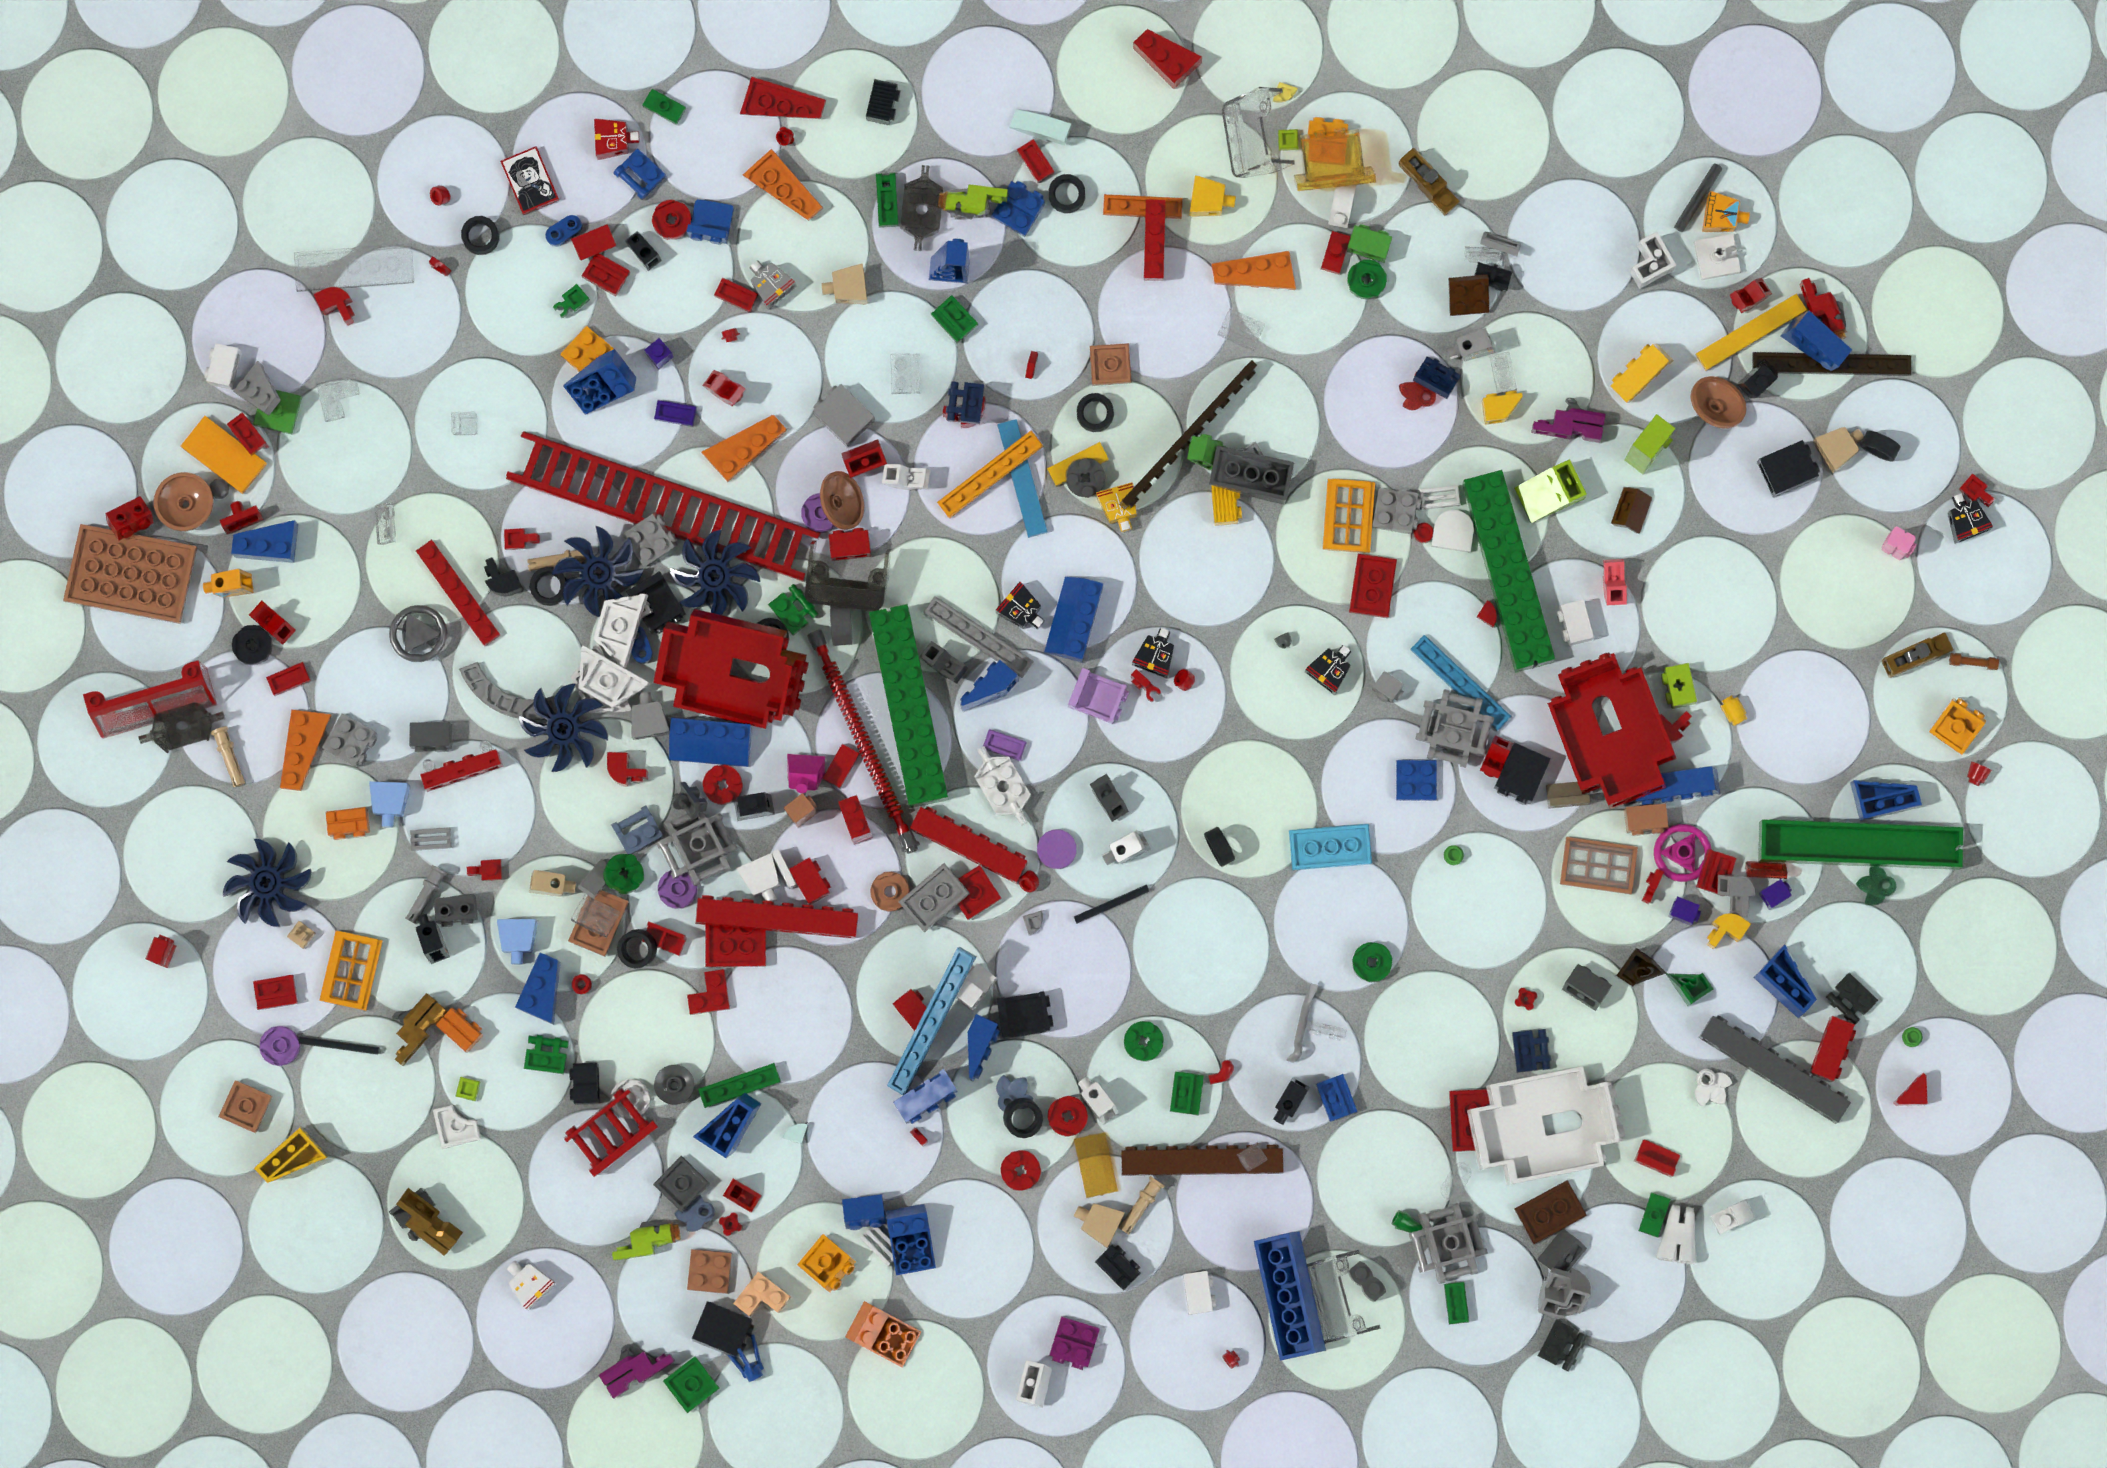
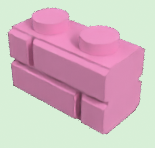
M1896 526L1888 534L1881 550L1887 554H1892L1898 560L1904 557L1908 558L1917 545L1914 543L1915 536L1908 532L1905 533V530Z

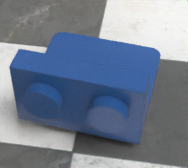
M697 199L694 205L691 225L688 224L687 227L688 237L695 241L707 240L713 244H727L734 211L733 206Z

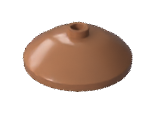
M1714 376L1704 377L1698 380L1691 390L1692 406L1699 417L1708 424L1718 428H1732L1744 419L1746 414L1745 399L1741 392L1729 381Z
M842 471L828 474L824 478L820 489V503L827 519L837 528L842 530L855 528L861 522L864 514L862 492L857 482L850 478L849 474Z
M181 472L170 475L160 483L154 495V509L157 517L164 525L176 531H190L200 527L207 521L213 509L214 500L209 485L201 477L192 473ZM185 501H188L189 506L186 508L183 507V503Z

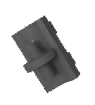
M680 782L681 791L679 794H674L672 805L675 809H684L691 819H696L698 812L706 811L707 800L699 798L700 792L697 786L689 787L686 782Z

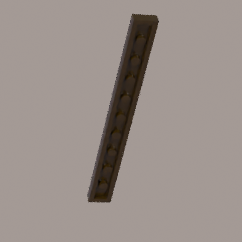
M1253 360L1242 369L1119 504L1124 510L1128 506L1132 508L1139 501L1137 496L1141 492L1145 494L1152 486L1150 482L1154 478L1158 480L1165 472L1163 468L1167 464L1172 465L1178 458L1176 454L1180 449L1183 451L1187 449L1191 443L1189 441L1193 435L1198 437L1205 429L1202 427L1206 421L1210 423L1218 415L1215 411L1219 407L1223 409L1230 402L1228 397L1232 393L1236 395L1243 388L1241 383L1245 379L1249 381L1255 375L1254 369L1257 364Z

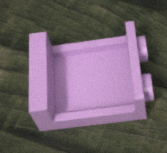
M1082 668L1068 707L1113 724L1114 719L1118 721L1122 712V709H1119L1122 701H1126L1129 691L1126 690V684H1119Z

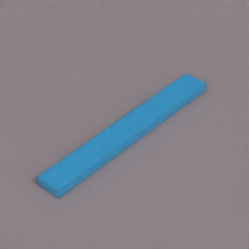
M957 947L887 1084L888 1087L901 1095L908 1092L977 957L961 947Z

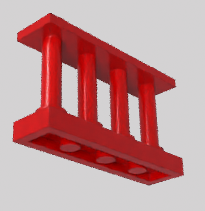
M623 1088L619 1089L613 1094L614 1099L577 1128L574 1125L565 1132L567 1136L564 1137V1140L568 1142L573 1139L591 1162L589 1171L593 1177L658 1128L653 1119L650 1122L645 1120L627 1098V1095L631 1093L628 1088L625 1090ZM619 1101L639 1125V1130L634 1134L628 1132L610 1109ZM602 1114H605L623 1137V1143L618 1147L610 1142L595 1123V1120ZM587 1126L607 1150L606 1153L608 1155L602 1159L596 1157L578 1134Z

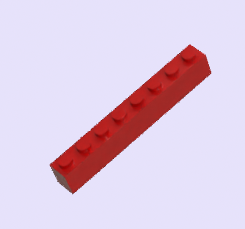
M702 895V898L697 899L695 924L855 939L858 913H853L854 909L842 908V911H834V907L822 906L821 910L814 909L813 905H802V908L794 907L793 903H782V906L774 905L772 901H762V904H757L751 899H742V902H736L731 897H722V900H714V896Z

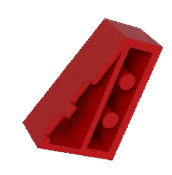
M1149 29L1145 30L1133 42V49L1173 89L1202 63V56Z

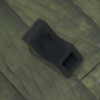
M493 557L485 560L487 565L484 566L487 577H492L486 580L485 583L494 594L507 597L523 591L515 570L500 575Z

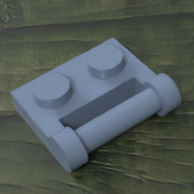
M646 805L640 811L619 823L611 824L627 854H634L664 837ZM644 817L647 818L648 822L625 835L622 833V829Z

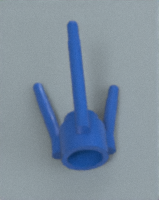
M754 1334L751 1335L757 1364L755 1362L749 1363L741 1348H738L737 1351L745 1364L744 1368L736 1358L727 1355L740 1370L744 1379L747 1378L748 1382L763 1376L761 1370L764 1369Z

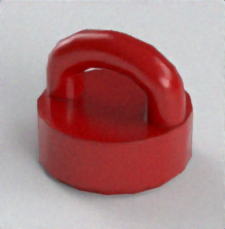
M438 185L431 188L430 198L435 205L440 206L451 200L450 193L446 187Z
M1187 669L1178 671L1174 677L1175 686L1183 691L1189 690L1195 682V676Z
M1031 870L1026 871L1018 880L1020 887L1029 893L1034 892L1039 886V879Z

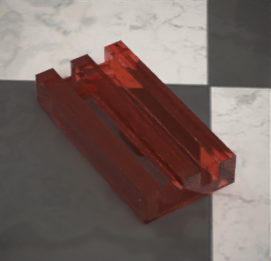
M1747 861L1745 864L1747 877L1787 879L1788 872L1785 863Z

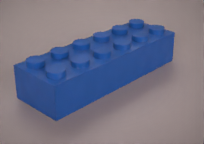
M1300 1231L1254 1241L1280 1361L1326 1351Z

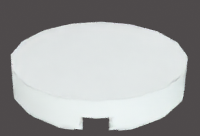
M634 1079L622 1080L616 1084L611 1091L610 1101L614 1099L613 1094L619 1089L623 1088L625 1090L628 1088L631 1093L627 1095V1098L642 1116L650 1104V1093L646 1086ZM620 1101L612 1107L614 1112L620 1117L634 1119Z

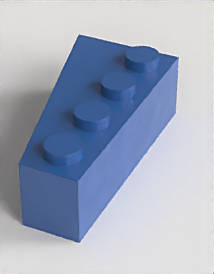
M957 238L947 241L931 257L929 280L968 284L970 265L968 242Z

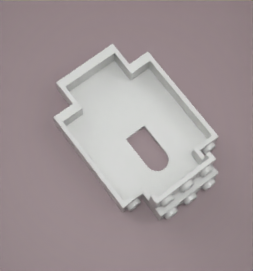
M1583 1066L1486 1086L1490 1105L1467 1110L1479 1170L1503 1165L1506 1183L1511 1185L1604 1166L1606 1156L1600 1146L1622 1142L1623 1137H1625L1624 1127L1619 1122V1117H1621L1620 1108L1616 1105L1614 1099L1617 1096L1615 1086H1612L1611 1082L1587 1086L1589 1076ZM1566 1111H1576L1581 1115L1582 1124L1577 1130L1546 1136L1542 1116Z

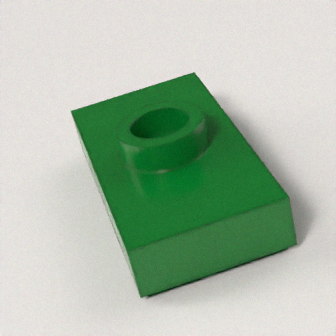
M651 89L642 104L644 108L675 125L678 124L686 110L685 106L654 89Z
M1651 1192L1638 1231L1658 1238L1671 1199Z
M1465 1283L1444 1284L1449 1325L1468 1323L1469 1315Z

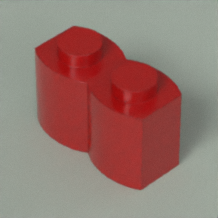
M160 934L158 938L154 937L145 959L168 968L177 947L173 944L174 940Z

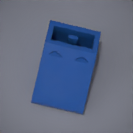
M613 349L597 357L566 382L563 387L586 415L635 391L636 376L618 352Z
M1001 660L997 663L994 661L987 668L988 672L985 677L980 676L973 684L975 686L971 692L967 691L961 697V710L964 712L1006 696L1019 681L1018 675Z
M978 1014L975 1015L967 1032L969 1078L971 1081H974L975 1078L979 1079L983 1071L981 1064L983 1060H988L992 1052V1048L989 1047L992 1041L996 1043L1000 1035L997 1023Z
M925 1204L885 1211L896 1275L936 1268ZM893 1243L895 1244L896 1250L901 1253L900 1255L894 1250Z

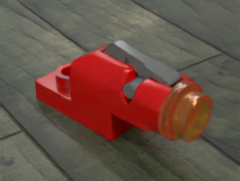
M1810 278L1802 280L1799 285L1808 310L1818 319H1822L1820 321L1841 340L1845 339L1847 331L1843 303L1836 301L1831 292L1816 296L1817 289L1815 283H1811Z

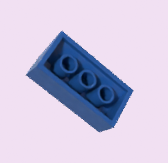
M1065 576L1044 653L1083 663L1101 598L1103 583L1085 578Z
M671 718L669 760L749 767L752 726L750 724Z

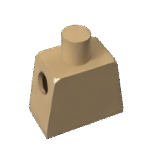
M863 264L832 272L833 282L822 283L823 295L834 294L836 303L868 304Z
M1842 427L1816 437L1813 444L1833 474L1857 454L1859 448L1856 443L1863 440L1864 436L1859 429L1849 434L1848 430Z
M533 870L529 893L561 897L563 892L575 893L576 882L565 880L564 874ZM550 882H557L558 888H553Z
M1093 1203L1090 1211L1078 1206L1074 1217L1084 1221L1081 1227L1082 1231L1108 1248L1125 1213Z

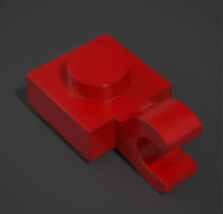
M1973 473L1959 488L1972 501L1979 498L1988 508L1995 500L1994 497L1984 491L1988 485Z
M524 528L504 529L505 550L526 549L525 543L538 544L540 543V535L538 533L525 534Z
M1137 669L1131 674L1132 684L1139 690L1143 688L1146 691L1148 701H1154L1150 696L1151 692L1154 691L1158 695L1161 694L1160 689L1153 686Z
M501 859L481 860V866H468L467 875H481L482 881L502 880Z

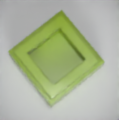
M1298 129L1278 130L1279 151L1298 150Z
M460 1077L455 1096L476 1101L481 1082Z

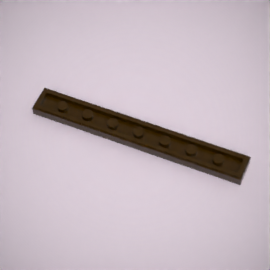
M1752 353V369L1765 358L1778 373L1911 376V355L1849 354L1838 368L1830 371L1805 353Z

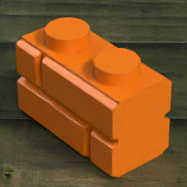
M366 807L326 812L327 833L334 840L346 839L345 835H353L354 838L364 837L365 833L370 832L369 814Z
M450 1008L436 1026L468 1053L483 1037V1034L480 1032L482 1028L474 1021L472 1023L468 1022L465 1019L468 1015L460 1008L457 1010Z

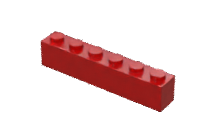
M928 806L925 809L920 807L910 826L911 831L1015 884L1018 883L1028 864V861L1025 860V855L1017 851L1013 854L1007 851V846L999 842L996 845L989 842L990 838L980 833L978 836L972 833L973 829L964 824L960 827L954 824V819L946 815L942 818L936 815V810Z

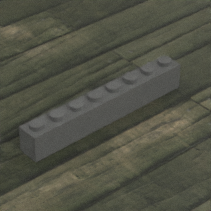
M1717 1015V1017L1712 1016L1698 1038L1835 1124L1839 1123L1851 1103L1847 1100V1095L1840 1091L1837 1093L1830 1089L1831 1086L1822 1080L1820 1082L1813 1079L1814 1075L1805 1069L1803 1071L1797 1069V1064L1787 1058L1786 1060L1778 1057L1779 1053L1772 1048L1767 1050L1762 1047V1042L1758 1039L1746 1037L1742 1029L1737 1026L1732 1028L1727 1025L1728 1021L1723 1017Z

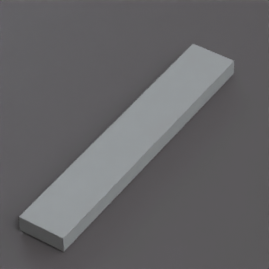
M934 596L924 611V614L995 661L1001 660L1021 678L1025 676L1034 662L936 596Z

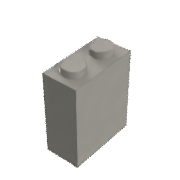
M840 384L838 387L835 385L827 393L829 396L825 400L821 399L814 405L813 414L848 447L875 421V418Z

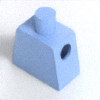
M370 781L373 814L382 816L381 827L393 828L394 816H404L410 785L399 782Z
M497 919L501 949L504 953H511V964H523V953H532L538 922L536 919Z

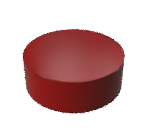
M1420 523L1414 529V537L1420 543H1428L1433 538L1434 530L1430 524Z

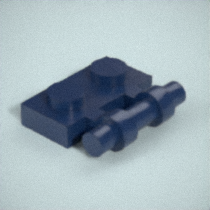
M1427 356L1414 376L1413 381L1448 399L1461 374L1455 372L1456 369L1452 367L1448 368L1442 365L1436 358L1433 360Z
M952 381L950 389H948L947 421L954 422L955 415L960 414L961 423L980 424L984 384L965 382L964 390L958 389L959 382ZM957 397H963L962 407H956Z
M1546 1029L1538 1030L1539 1038H1533L1532 1030L1512 1032L1517 1073L1537 1071L1536 1063L1542 1062L1543 1070L1551 1069L1550 1061L1552 1059L1548 1051L1549 1037L1546 1035ZM1540 1044L1541 1056H1535L1534 1045Z

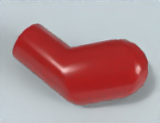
M1224 1060L1221 1063L1222 1067L1219 1073L1208 1075L1210 1085L1229 1080L1234 1071V1065L1230 1060Z

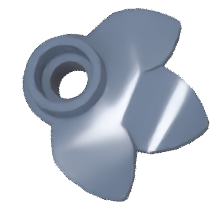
M1003 1075L998 1080L996 1085V1091L999 1095L998 1106L1003 1112L1007 1107L1004 1104L1005 1099L1013 1101L1018 1098H1027L1033 1101V1097L1026 1094L1028 1083L1025 1077L1017 1078L1010 1082Z
M699 1195L683 1213L678 1209L674 1214L678 1220L687 1223V1231L695 1232L700 1230L705 1222L713 1219L715 1209L712 1204L704 1202L702 1196ZM703 1210L709 1211L708 1214L705 1216L702 1215L701 1212Z

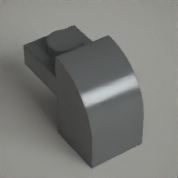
M850 601L830 602L832 646L852 645Z
M933 641L929 643L920 655L930 667L956 684L968 670L965 664L952 657L944 648Z
M1107 774L1090 784L1096 799L1112 822L1129 812Z

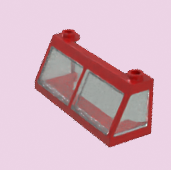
M199 660L187 663L182 668L181 679L107 701L104 695L98 691L83 694L87 712L99 735L104 739L215 706L217 702L207 667Z

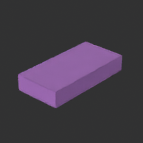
M989 729L983 746L988 751L1021 761L1027 742Z

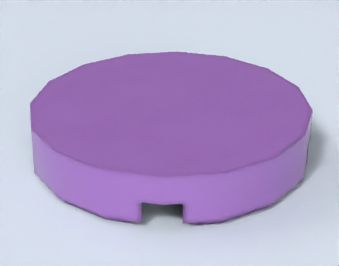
M820 493L810 496L804 502L801 509V517L804 524L809 529L819 533H826L832 530L835 526L827 519L820 503Z
M1051 830L1040 838L1037 844V854L1040 861L1046 867L1063 869L1074 861L1076 843L1068 832Z
M670 870L660 878L658 894L661 901L668 907L683 909L695 900L698 886H693L688 873L673 879L672 871Z
M271 1027L264 1032L260 1039V1053L264 1060L272 1065H288L299 1054V1038L288 1027Z

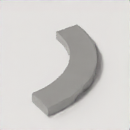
M478 662L459 669L472 692L493 710L519 719V715L532 720L545 719L535 713L534 699L516 698L499 690L487 679ZM555 696L546 698L553 712L557 713L558 710L554 702Z

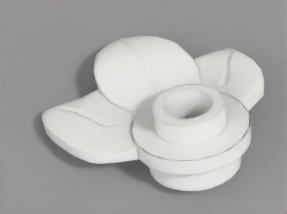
M1710 1069L1699 1071L1696 1076L1698 1086L1694 1092L1698 1104L1704 1106L1709 1100L1716 1104H1725L1726 1092L1724 1088L1732 1084L1728 1075L1714 1073ZM1707 1075L1710 1081L1708 1083L1703 1082V1076Z

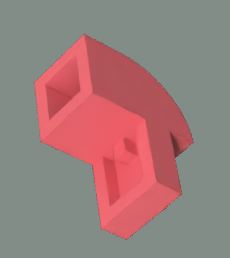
M1624 559L1603 560V591L1606 605H1626L1627 586L1624 580Z

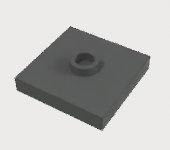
M680 1156L653 1185L683 1213L710 1183L685 1158Z

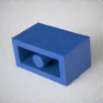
M882 1194L842 1199L846 1229L859 1230L862 1227L868 1226L877 1228L886 1224Z

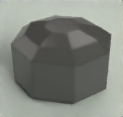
M215 479L210 483L209 487L216 499H223L229 494V485L223 479Z

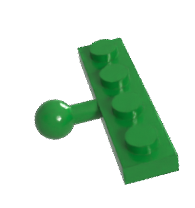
M775 1063L699 1088L698 1091L704 1108L740 1097L744 1093L748 1094L780 1083L781 1080Z

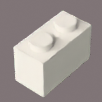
M215 343L214 348H211L209 360H211L210 367H207L205 370V379L209 385L233 390L242 353L239 348Z
M1584 599L1560 605V611H1557L1559 622H1563L1565 630H1562L1564 641H1568L1569 646L1592 641L1594 635Z
M1207 1271L1183 1274L1189 1315L1213 1312V1307H1216L1215 1295L1210 1293V1287H1213L1212 1275H1208Z
M1026 1361L1016 1400L1026 1405L1043 1408L1052 1368L1045 1364Z

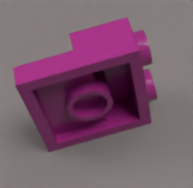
M1061 1317L1049 1356L1053 1357L1052 1361L1064 1364V1361L1072 1362L1071 1367L1080 1370L1088 1367L1100 1328Z

